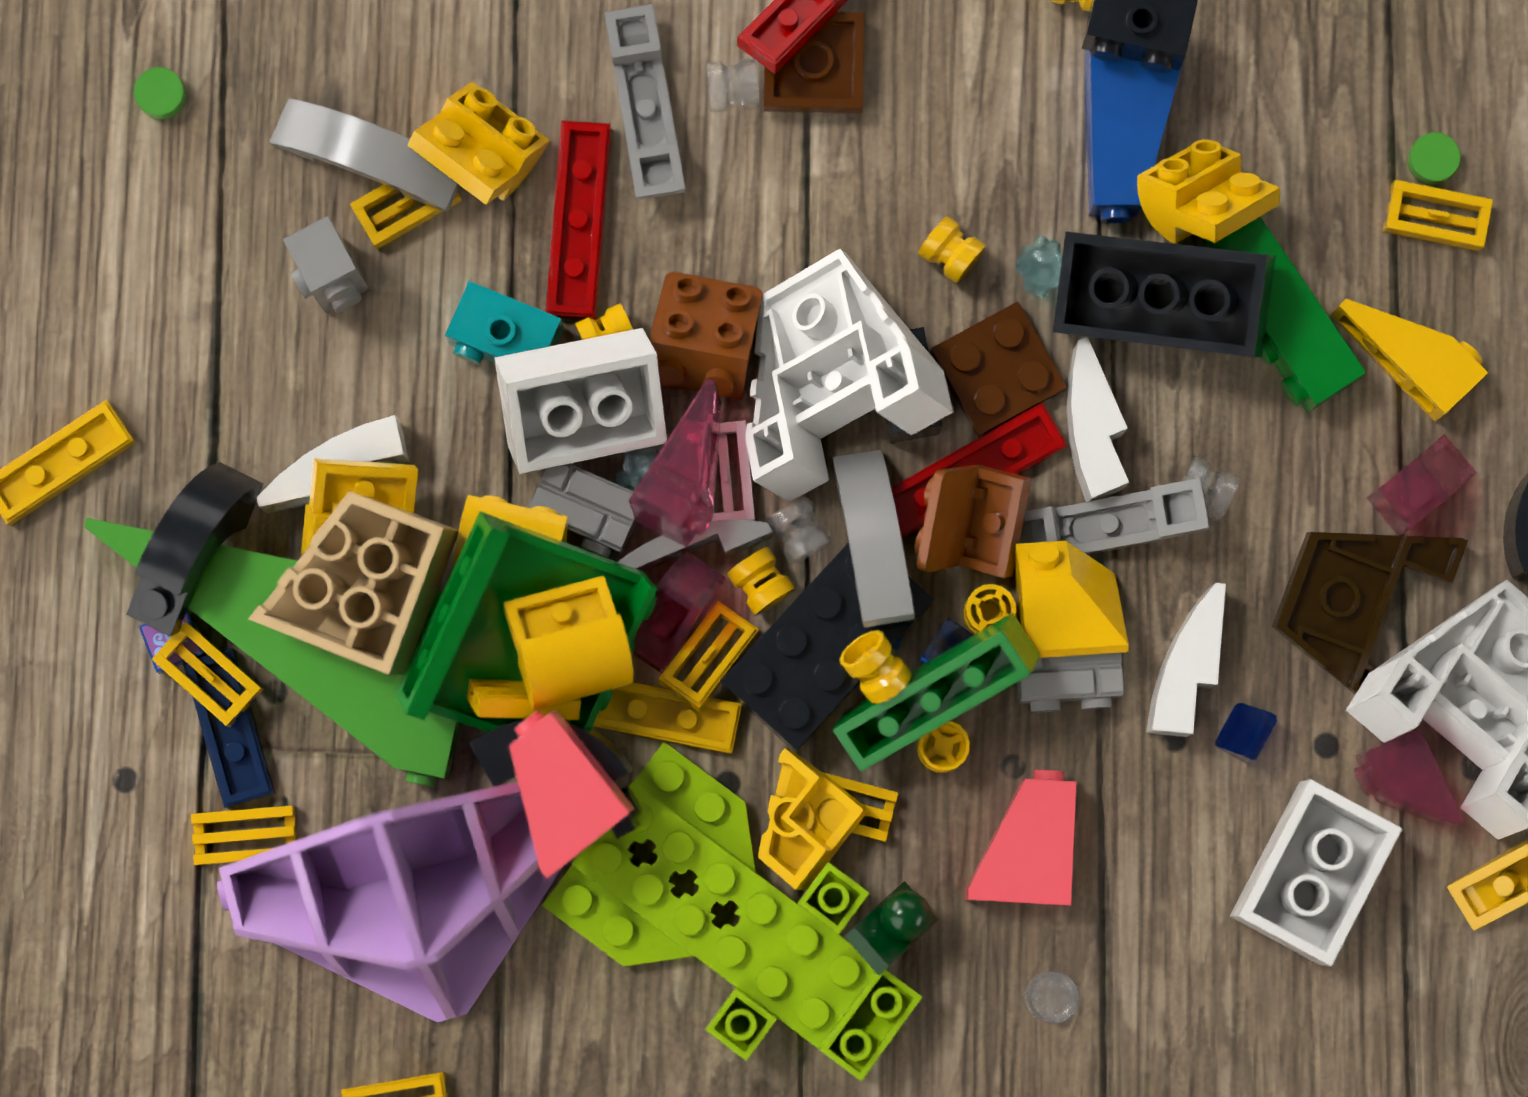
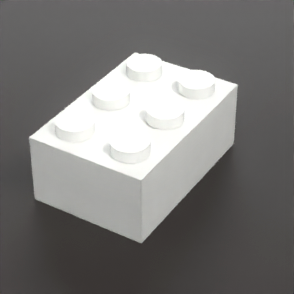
M643 328L494 358L508 448L519 474L667 443L657 354Z
M1311 779L1299 782L1230 917L1321 966H1332L1402 828Z

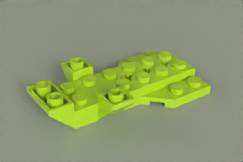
M663 742L635 781H632L629 785L642 809V813L636 816L641 825L619 839L616 838L613 830L610 828L580 852L542 906L623 967L695 956L734 985L735 989L711 1020L705 1031L745 1061L748 1060L778 1018L822 1053L862 1081L922 999L921 995L887 970L878 975L857 950L839 935L869 892L827 862L799 902L795 903L756 874L745 801L670 745ZM649 839L657 846L652 852L658 855L652 866L644 862L638 868L631 862L635 855L630 852V848L635 842L643 845ZM689 870L693 871L697 875V879L693 882L699 886L697 893L694 896L684 893L680 898L676 897L671 891L676 886L670 882L673 874L677 872L685 875ZM731 900L739 907L735 914L740 916V920L735 927L725 924L720 929L712 922L716 915L711 913V909L717 902L725 906Z

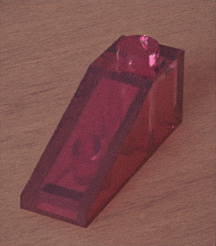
M708 378L628 500L636 522L687 548L696 534L701 535L706 531L714 514L722 402L716 382Z

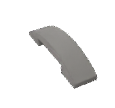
M653 4L604 12L636 200L685 193V183Z
M288 99L269 141L274 147L314 162L319 159L399 190L405 197L447 213L460 186L408 147L409 138L354 116L301 100Z
M882 450L832 457L838 495L842 505L854 568L855 585L863 627L914 620V609L902 539Z
M1202 478L1150 487L1151 490L1057 508L1050 506L1025 511L1019 544L1066 540L1085 554H1093L1211 529Z
M730 519L698 523L663 534L633 550L618 562L644 572L716 540H719L727 558L771 539L772 530L768 522Z

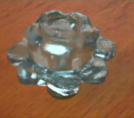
M1038 236L1033 244L1025 245L1022 248V256L1016 262V270L1018 274L1022 275L1024 289L1027 292H1035L1039 297H1046L1051 289L1058 288L1062 255L1058 241H1048L1047 237Z
M652 447L624 452L625 462L623 469L616 473L618 485L627 489L633 487L636 490L642 491L648 499L663 493L664 486L662 481L668 475V467L665 465V457L662 453Z

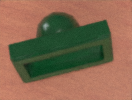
M904 881L845 935V938L871 968L880 975L914 942L923 936L938 918L932 913L926 899L914 892Z

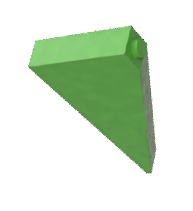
M86 518L84 525L85 529L136 568L154 531L91 518ZM220 545L201 575L189 609L393 768L407 772L405 782L435 788L437 778L450 781L462 723L428 712L425 721L406 715L396 697L404 675L385 674L249 620L248 618L259 605H263L279 585L277 582L288 568H292L297 560ZM438 589L436 592L435 598L433 600L432 606L430 608L429 614L427 616L415 651L420 643V640L431 619V616L436 608V605L442 595L443 590Z

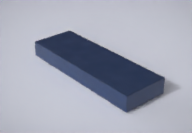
M229 648L221 651L239 667L234 649ZM209 655L199 658L239 695L246 690L242 684ZM187 662L183 663L186 675L227 711L233 703ZM193 697L224 808L228 809L276 794L251 706L238 715L231 727H227Z

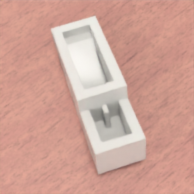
M1085 337L1078 340L1073 349L1068 376L1066 412L1069 445L1075 473L1085 501L1089 502L1121 491L1129 483L1111 442L1121 437L1128 428L1089 338Z
M393 415L360 425L331 438L303 455L279 474L257 496L258 506L268 514L309 504L314 458L392 464L409 462L401 422Z
M1215 583L1207 589L1191 609L1173 638L1161 665L1151 698L1146 733L1183 737L1193 734L1197 687L1211 689L1218 685L1226 584Z

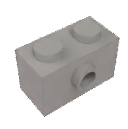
M329 216L283 239L297 266V269L290 273L304 299L313 295L325 313L333 308L335 312H342L353 307L362 300L360 294L369 290L346 244Z

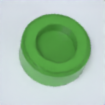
M154 67L146 70L138 77L134 86V98L146 115L154 119L164 120L174 117L182 110L186 102V89L178 75L172 70L164 67Z
M1427 133L1421 136L1410 148L1407 157L1408 168L1411 174L1424 184H1441L1447 181L1457 170L1460 164L1459 148L1452 138L1443 133Z

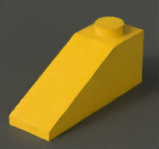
M1345 299L1330 314L1434 422L1445 415L1488 374L1481 366L1483 359L1470 344L1464 341L1459 343L1453 336L1349 299Z
M1528 838L1447 886L1473 931L1528 903Z

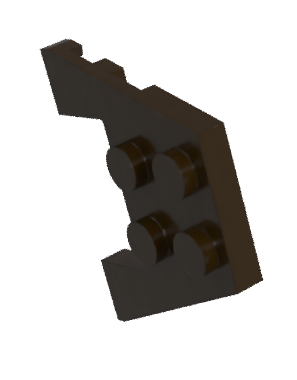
M1306 532L1272 627L1356 695L1367 675L1376 669V667L1368 664V660L1402 567L1409 568L1445 583H1453L1468 540L1457 537Z

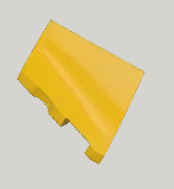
M784 748L778 759V762L782 763L776 793L770 797L767 810L770 821L767 831L761 838L758 858L792 888L804 890L810 887L827 862L831 860L869 810L791 749Z

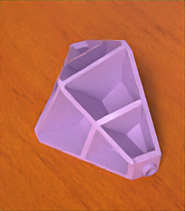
M514 782L363 817L219 868L222 880L217 881V890L223 909L225 911L230 910L233 930L236 936L275 943L435 1022H441L469 1013L563 867L547 879L540 871L519 784Z

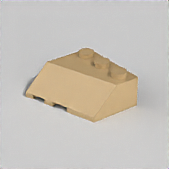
M349 491L310 540L311 545L295 565L286 570L277 582L279 585L263 605H259L248 619L385 674L405 675L459 530Z

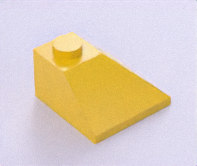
M1066 540L1015 544V593L1020 624L1040 653L1039 658L1128 652V638L1114 572Z

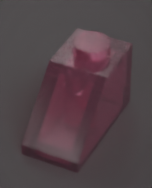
M1444 434L1366 498L1394 532L1400 536L1441 505L1477 472Z
M685 550L656 586L655 607L650 617L645 621L642 620L634 637L633 655L662 674L702 621L727 578Z
M1420 728L1412 729L1385 743L1378 744L1355 755L1359 765L1354 768L1356 779L1363 792L1367 796L1373 794L1376 802L1443 827L1457 825L1464 821Z

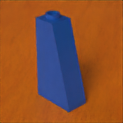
M1085 50L1088 216H1101V222L1126 223L1131 221V216H1138L1142 209L1138 196L1137 175L1155 165L1182 65L1179 71L1171 69L1168 73H1157L1142 68L1141 62L1124 58H1121L1119 62L1103 61L1093 57L1092 51Z

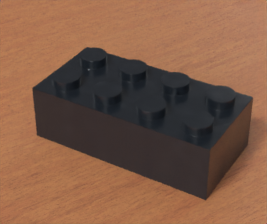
M1066 231L1053 332L1247 357H1262L1276 256Z
M848 542L721 680V686L792 751L797 753L861 682L858 678L851 677L840 663L841 655L846 647L865 633L880 631L890 642L892 648L929 609L934 599L908 576L915 619L863 627Z

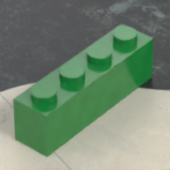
M1258 217L1216 243L1206 239L1202 240L1198 247L1276 256L1261 359L1267 365L1274 363L1284 378L1281 381V387L1293 405L1297 407L1302 405L1305 411L1309 413L1357 382L1366 374L1358 359L1261 217Z
M1012 612L913 670L905 688L888 701L872 703L865 698L848 708L832 730L859 771L862 772L1029 676L1040 657V653Z

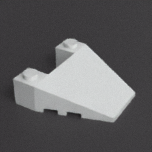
M838 249L763 294L758 316L754 352L760 356L758 379L751 380L750 397L756 400L754 421L747 423L745 436L752 477L756 483L784 500L791 502L829 481L821 438L875 408L877 413L910 435L953 413L942 368L843 250Z
M1505 580L1371 671L1346 709L1350 715L1383 743L1417 728L1423 719L1481 768L1482 772L1460 808L1498 840L1528 829V597L1508 580Z

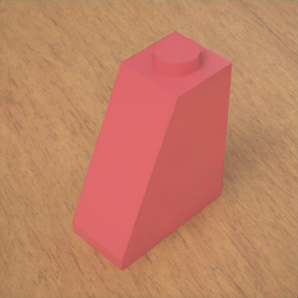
M538 710L515 728L520 737L510 744L509 747L539 868L547 879L635 808L558 711H554L545 717Z
M1034 770L1033 779H1024L1020 782L965 889V900L1071 905L1076 781H1064L1063 771Z

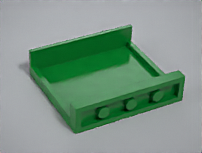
M480 511L398 688L396 697L406 715L425 721L428 712L486 732L515 721L527 719L478 717L467 700L469 679L523 681L518 665V654L504 612V602L604 576L616 614L621 615L632 656L635 646L634 637L642 620H647L654 610L657 588L643 571ZM613 689L580 698L579 719L570 721L592 729L599 711L605 710L609 705Z

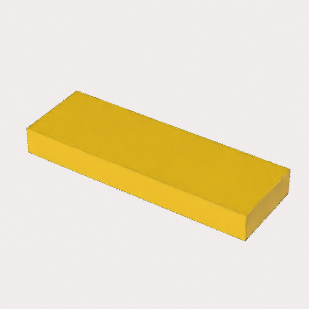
M107 399L0 469V515L6 524L12 526L137 443Z
M633 683L613 689L609 705L605 710L599 711L592 727L732 754L742 704L710 698L701 711L698 712L691 707V703L685 699L682 701L675 696V692L672 690Z

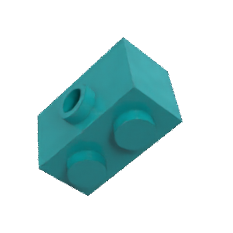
M468 281L445 337L450 345L455 346L453 354L466 361L480 365L483 358L495 363V357L555 346L558 344L564 331L562 319Z

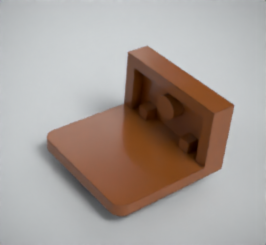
M670 272L666 274L649 337L657 354L660 385L742 400L746 386L750 351L763 296L762 291L754 286L685 273Z
M978 464L937 470L925 489L924 502L927 506L924 526L920 529L915 541V553L918 556L917 569L932 572L962 566L1002 578L1012 577L1015 567V544L1020 542L1032 478Z

